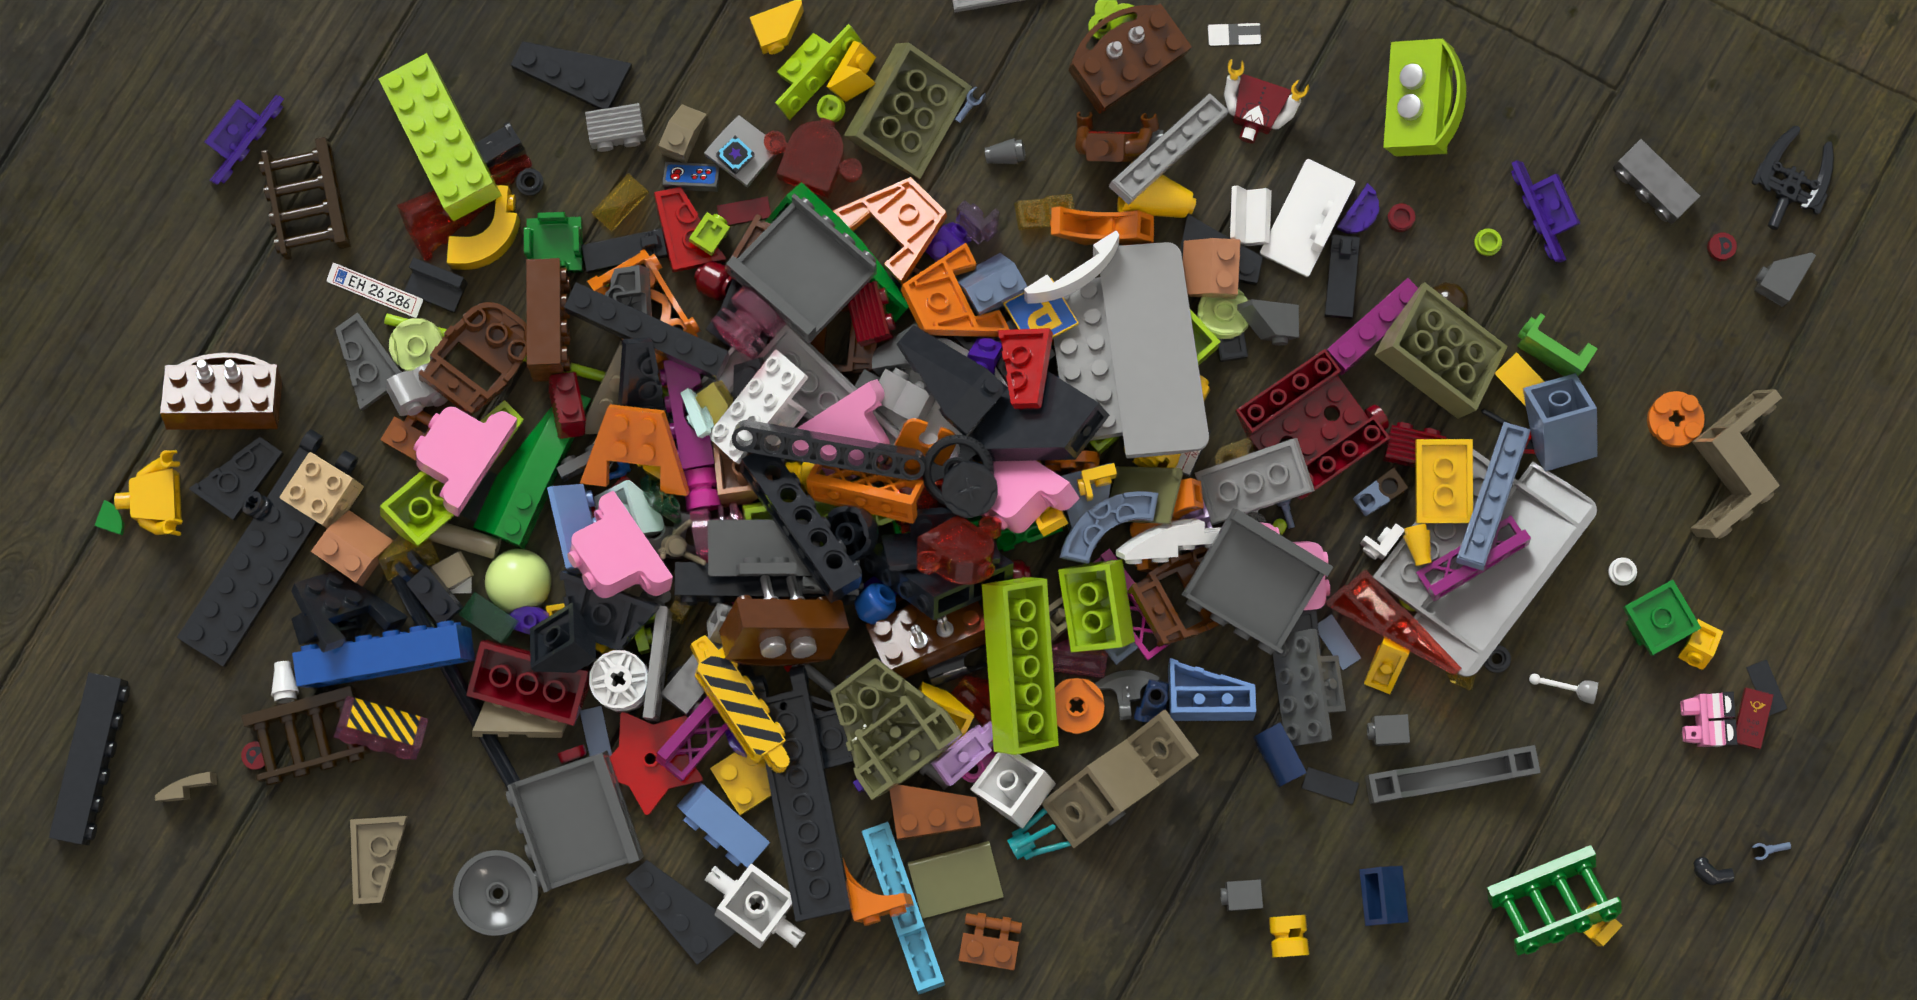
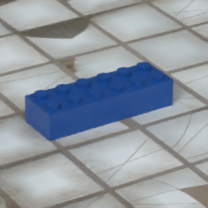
M444 621L437 623V628L427 627L426 625L409 628L410 633L392 630L383 632V637L381 638L380 636L372 637V635L355 637L356 642L344 641L343 646L324 653L320 650L318 644L301 646L300 652L292 653L296 685L298 687L315 689L475 661L471 628L461 626V622Z

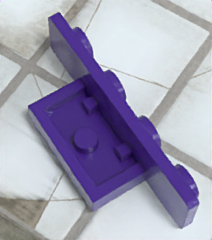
M276 95L260 116L237 99L207 137L204 143L226 159L210 179L213 184L218 185L220 181L225 183L233 173L231 167L236 160L241 162L250 151L247 147L253 139L257 141L267 128L264 124L270 117L272 119L276 118L283 109L281 103L284 99L280 95Z
M1517 160L1512 162L1514 168L1511 171L1513 179L1518 186H1522L1525 193L1522 195L1523 201L1528 210L1532 209L1536 219L1533 220L1537 232L1540 235L1543 234L1547 244L1544 245L1548 257L1551 260L1554 259L1555 262L1566 261L1556 235L1579 225L1580 222L1559 175L1554 174L1533 185L1524 163Z

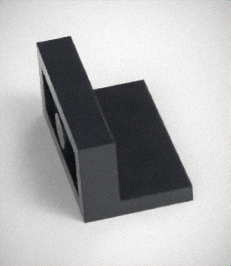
M413 257L409 266L412 275L404 292L455 313L468 284L464 277Z

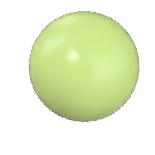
M525 549L505 551L499 554L487 569L485 575L487 595L498 609L508 614L524 606L540 607L548 597L551 589L550 570L545 561L534 552Z

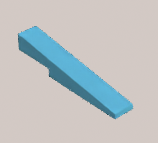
M885 822L863 830L862 834L883 894H911L914 905L907 907L906 913L892 917L918 994L944 986L945 982L889 823Z

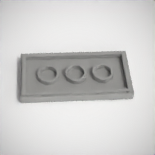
M1297 438L1195 473L1196 479L1201 481L1203 500L1212 525L1226 521L1233 508L1248 514L1315 491Z
M660 606L655 615L643 718L648 722L654 723L660 721L663 697L661 692L664 689L673 614L667 606Z

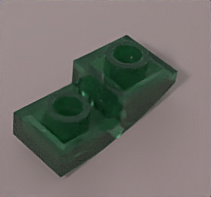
M648 474L640 479L643 494L649 505L656 512L674 523H681L680 504L674 496L660 490V480H656Z
M476 592L473 593L459 614L501 644H504L519 622Z

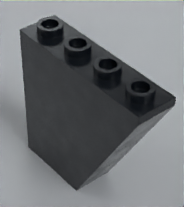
M1047 371L1041 408L1015 409L1011 404L1007 388L992 408L984 415L975 430L968 436L982 443L989 451L993 461L1076 460L1110 415L1099 402ZM978 454L972 457L976 462H982Z
M877 543L872 553L865 557L864 567L867 572L871 573L934 621L983 599L982 584L1013 579L1014 562L999 552L1000 563L987 566L967 565L958 568L938 567L934 569L888 570L882 543Z

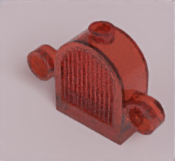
M820 118V121L804 123L793 132L789 143L786 142L784 135L779 131H770L764 137L765 149L770 154L784 153L777 171L778 180L793 186H797L802 182L813 193L826 198L830 197L838 174H841L843 179L848 182H856L861 178L863 171L862 165L858 160L849 158L843 161L844 148L842 138L834 128L836 124L829 119Z
M957 515L922 534L917 540V569L927 575L936 572L944 579L957 584H975L990 578L995 571V565L993 564V539L1001 535V520L997 517L987 516L980 520L979 527H977L964 517Z

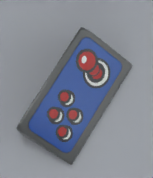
M665 162L663 188L681 187L683 190L718 192L720 166L717 164Z

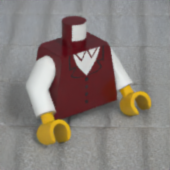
M1232 59L1228 63L1230 75L1227 76L1224 97L1228 112L1234 116L1233 123L1243 126L1239 139L1243 142L1254 144L1258 132L1269 134L1272 129H1280L1294 117L1301 103L1300 98L1304 97L1309 91V85L1306 86L1304 92H1299L1296 89L1299 80L1292 85L1290 90L1242 74L1244 71L1243 61L1239 70L1231 68Z

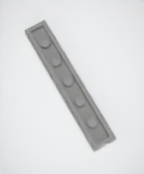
M1209 93L1112 180L1109 187L1129 205L1221 122L1229 113L1228 109Z

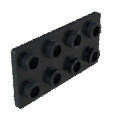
M947 507L917 509V518L914 524L909 523V533L884 534L881 536L888 570L934 569L938 567L958 568L967 565L987 566L1000 563V554L992 528L966 529V518L954 514Z

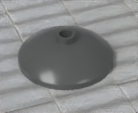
M501 850L486 851L467 861L459 871L453 887L454 905L462 921L474 931L491 936L506 935L521 928L532 916L539 894L538 883L531 867L519 856ZM498 888H501L504 893L500 899L494 896V891Z

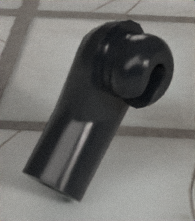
M1699 857L1693 863L1696 876L1708 885L1734 882L1732 868L1716 870L1705 857Z

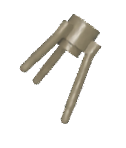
M689 519L677 529H673L672 535H668L662 540L661 548L658 549L661 559H665L666 555L670 557L682 556L698 564L706 565L704 559L686 551L685 539L680 536L683 531L690 527L693 523L692 520Z

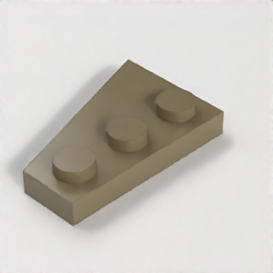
M485 701L472 730V737H482L483 734H498V737H509V734H521L535 738H562L567 724Z
M408 816L350 820L354 905L384 903Z

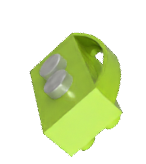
M1443 38L1391 42L1383 148L1394 156L1447 154V145L1459 127L1466 102L1465 74L1459 57L1454 48ZM1454 67L1457 79V94L1454 109L1449 119L1453 102L1452 72Z

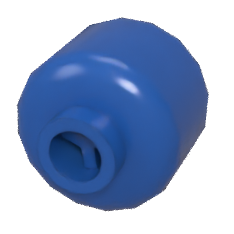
M879 583L870 584L855 600V609L859 618L873 625L879 620H885L896 608V597L893 590Z

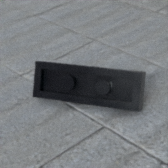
M662 228L581 245L588 274L613 269L639 254L643 249L646 250L649 256L655 254L657 259L668 257Z
M1332 235L1324 317L1353 318L1360 237Z

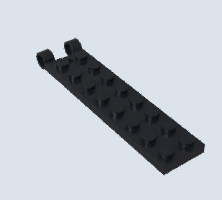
M312 429L304 435L299 449L267 498L270 500L268 513L259 520H252L177 636L178 639L223 667H226L318 524L309 516L280 499V495L308 453L315 454L324 440V436ZM345 450L337 459L334 467L350 475L357 465L358 457Z
M804 665L789 669L793 692L768 697L769 689L764 674L749 678L754 687L753 693L758 700L761 698L766 703L770 711L768 715L774 723L778 722L785 732L784 738L786 741L783 744V748L790 758V763H788L789 765L786 767V770L776 773L771 770L772 768L768 766L766 761L765 765L796 922L853 910L809 691V678ZM782 703H787L786 710H781L780 706Z

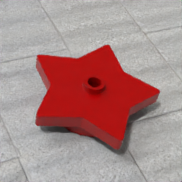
M625 712L620 714L619 747L610 756L618 782L630 787L645 815L652 813L670 789L703 781V777L696 767L681 782L657 761L653 764H647L645 761V757L648 754H654L657 757V752L687 720V716L653 725ZM676 755L670 763L682 772L689 764L688 755Z

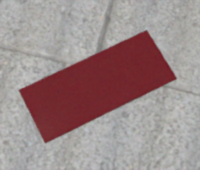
M768 196L717 205L718 215L728 222L727 225L753 221L756 214L761 215L762 219L768 218L771 215Z

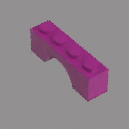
M1409 278L1402 282L1326 350L1340 368L1341 376L1362 359L1384 337L1387 330L1417 291V286Z
M671 360L663 361L665 369L660 370L662 386H668L669 396L664 397L667 413L672 412L674 423H669L673 439H677V452L683 472L696 468H715L712 440L710 436L698 437L696 431L688 425L685 416L686 406L681 396V392L687 388L696 392L703 387L701 374Z

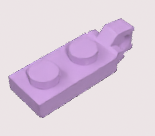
M989 721L983 727L977 725L971 728L931 763L946 785H953L992 751V722Z

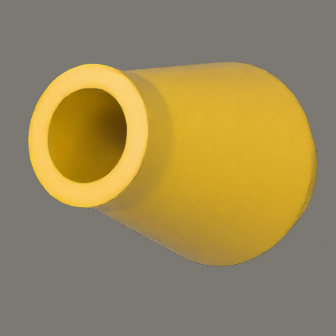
M1426 524L1404 528L1405 535L1403 538L1411 552L1415 565L1420 566L1432 563L1430 530H1427Z

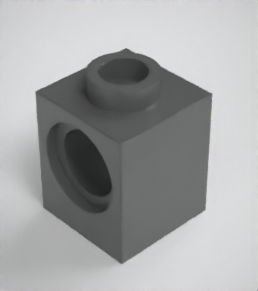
M1408 714L1372 717L1371 723H1367L1368 740H1372L1373 746L1406 745L1410 743Z
M1261 880L1225 882V888H1220L1221 905H1226L1227 911L1263 908Z

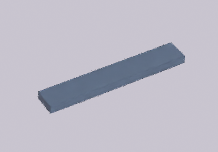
M1506 422L1503 423L1456 563L1484 571L1531 429Z

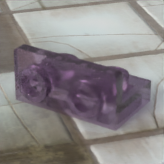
M964 200L957 207L955 223L964 227L968 235L979 245L983 240L986 242L991 240L998 232L996 228L999 225L1000 212L994 209L984 219V214L978 206L973 203L970 205Z

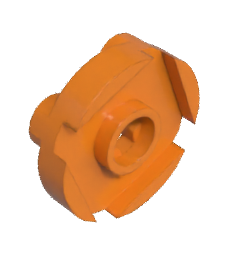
M1679 391L1668 392L1654 401L1647 414V425L1650 433L1654 437L1656 436L1662 444L1668 447H1682L1688 445L1701 434L1704 426V412L1695 396ZM1673 412L1682 416L1683 421L1679 422V426H1675L1674 422H1669V417L1673 416Z
M1082 451L1076 460H1045V467L1053 472H1061V469H1068V473H1075L1099 466V453L1095 451Z
M1079 678L1066 679L1055 687L1057 727L1065 732L1077 735L1089 732L1099 724L1103 717L1105 705L1102 692L1093 682ZM1072 699L1075 701L1081 699L1084 702L1082 704L1084 711L1081 713L1078 711L1071 712L1070 708L1072 705L1069 702Z

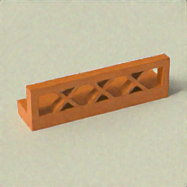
M814 464L806 479L808 494L814 501L839 507L853 505L863 508L873 515L914 524L917 518L916 502L924 488V481L918 479L905 480ZM822 468L834 470L835 472L828 476L819 474ZM856 475L860 476L861 479L851 482L846 481L845 477ZM877 481L887 483L886 486L881 488L873 487L871 484ZM909 487L913 488L911 495L899 493L898 489Z

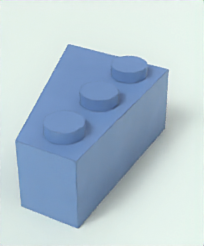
M1170 658L1168 665L1169 715L1174 721L1254 720L1256 714L1254 684L1222 674L1217 675L1205 671L1203 668L1179 663L1178 660Z
M701 782L696 783L677 805L686 815L684 821L695 831L699 827L707 833L704 838L716 849L720 845L728 851L725 856L737 867L742 863L748 868L770 843Z

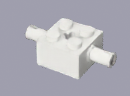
M750 864L740 879L735 881L719 870L718 867H713L712 872H709L705 881L724 894L723 901L716 909V917L759 949L771 933L773 935L777 933L793 945L794 948L797 947L806 933L786 920V913L792 907L791 895L788 890L753 864ZM757 902L760 904V907L754 911L750 907L751 904L754 905Z

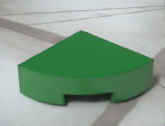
M104 500L94 526L123 536L124 522L121 513L116 509L115 505Z

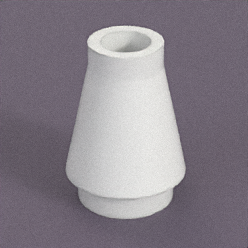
M280 661L274 663L271 691L274 702L285 704L296 701L299 690L291 668V662Z

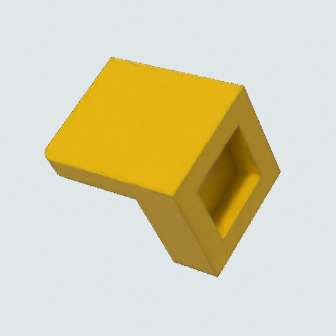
M1592 902L1586 909L1598 905L1597 902ZM1616 919L1609 922L1602 921L1592 925L1589 930L1583 933L1598 947L1604 946L1622 927V924Z

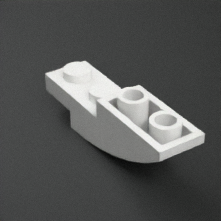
M1196 518L1172 521L1171 524H1161L1125 542L1116 550V556L1124 559L1127 564H1141L1142 559H1152V562H1168L1170 557H1178V549L1192 550L1195 549V545L1204 544L1205 548H1210L1221 527L1205 528V522Z

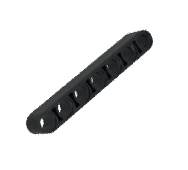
M752 420L738 422L732 434L734 447L744 452L905 480H917L925 471L924 454L913 448ZM747 430L752 434L753 438L749 441H744L739 437L738 432ZM775 435L780 439L781 443L772 446L766 441V437ZM803 440L809 447L806 450H798L794 446V442ZM825 445H832L837 452L833 455H826L821 448ZM853 450H860L865 457L855 460L850 457L849 453ZM886 454L891 457L892 462L888 465H883L878 462L877 458L880 455ZM914 459L919 462L920 467L911 470L906 467L905 462Z

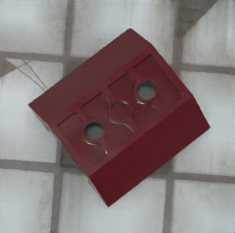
M1326 349L1235 411L1248 440L1256 451L1279 444L1283 438H1297L1314 490L1323 486L1390 439V436L1376 417L1368 418L1338 377L1341 370ZM1326 408H1334L1338 412V419L1336 421H1329L1325 418L1324 410ZM1313 492L1298 496L1297 498L1301 501Z

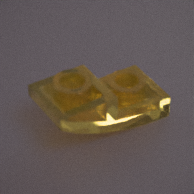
M1072 194L1046 196L1044 199L1022 200L1014 204L1019 230L1049 227L1053 207L1061 206L1075 210Z

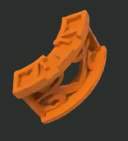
M645 249L600 277L596 275L587 281L592 290L605 295L611 286H604L611 282L614 269L644 264L646 268H649L651 300L662 305L660 320L674 327H682L683 331L698 337L697 333L701 331L693 317L687 319L658 270L662 266L655 254L649 256ZM656 282L659 283L665 295L653 290ZM672 307L679 318L671 319ZM655 353L657 363L665 359Z

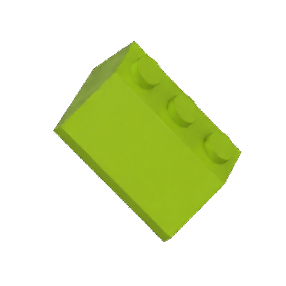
M1122 559L1088 563L1058 570L1071 652L1121 648L1135 642Z

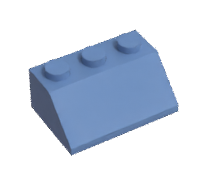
M584 484L547 487L565 567L569 572L581 574L578 567L574 568L571 565L567 554L570 552L573 534L597 522L591 510V507L595 506L592 490L587 491Z

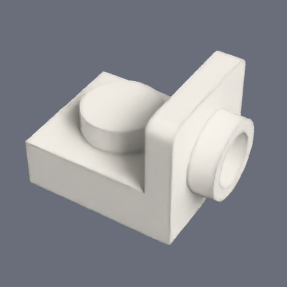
M1395 524L1392 529L1386 527L1377 539L1381 543L1380 545L1368 536H1365L1360 543L1364 546L1362 550L1375 560L1377 557L1383 560L1402 535L1404 529L1398 524Z

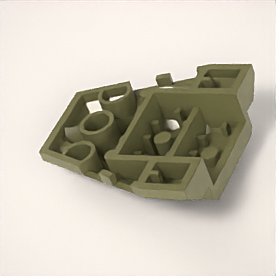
M877 658L871 660L830 691L840 725H843L848 741L846 742L847 749L851 751L856 767L853 768L855 776L871 800L878 798L894 786L906 781L948 750L949 746L963 734L944 708Z

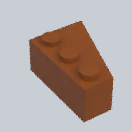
M897 785L890 789L897 840L981 827L976 797Z

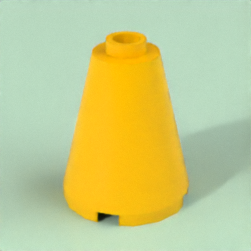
M1162 174L1129 205L1118 196L1117 210L1118 212L1138 210L1153 216L1185 218L1187 214L1193 213L1196 199L1193 198L1192 191Z

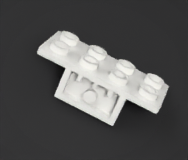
M1307 159L1270 231V244L1263 245L1260 255L1298 274L1309 277L1355 185V181Z
M774 350L715 424L708 436L734 462L740 464L741 459L746 457L749 452L736 449L732 443V434L738 422L752 420L794 428L807 410L792 398L808 379V376L781 352ZM747 430L738 432L739 437L744 441H749L753 438L752 434ZM775 435L766 437V441L772 446L781 443L780 439Z

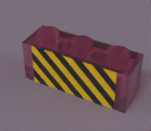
M346 696L334 737L348 744L356 743L367 746L373 751L395 754L401 759L416 760L422 745L428 719Z

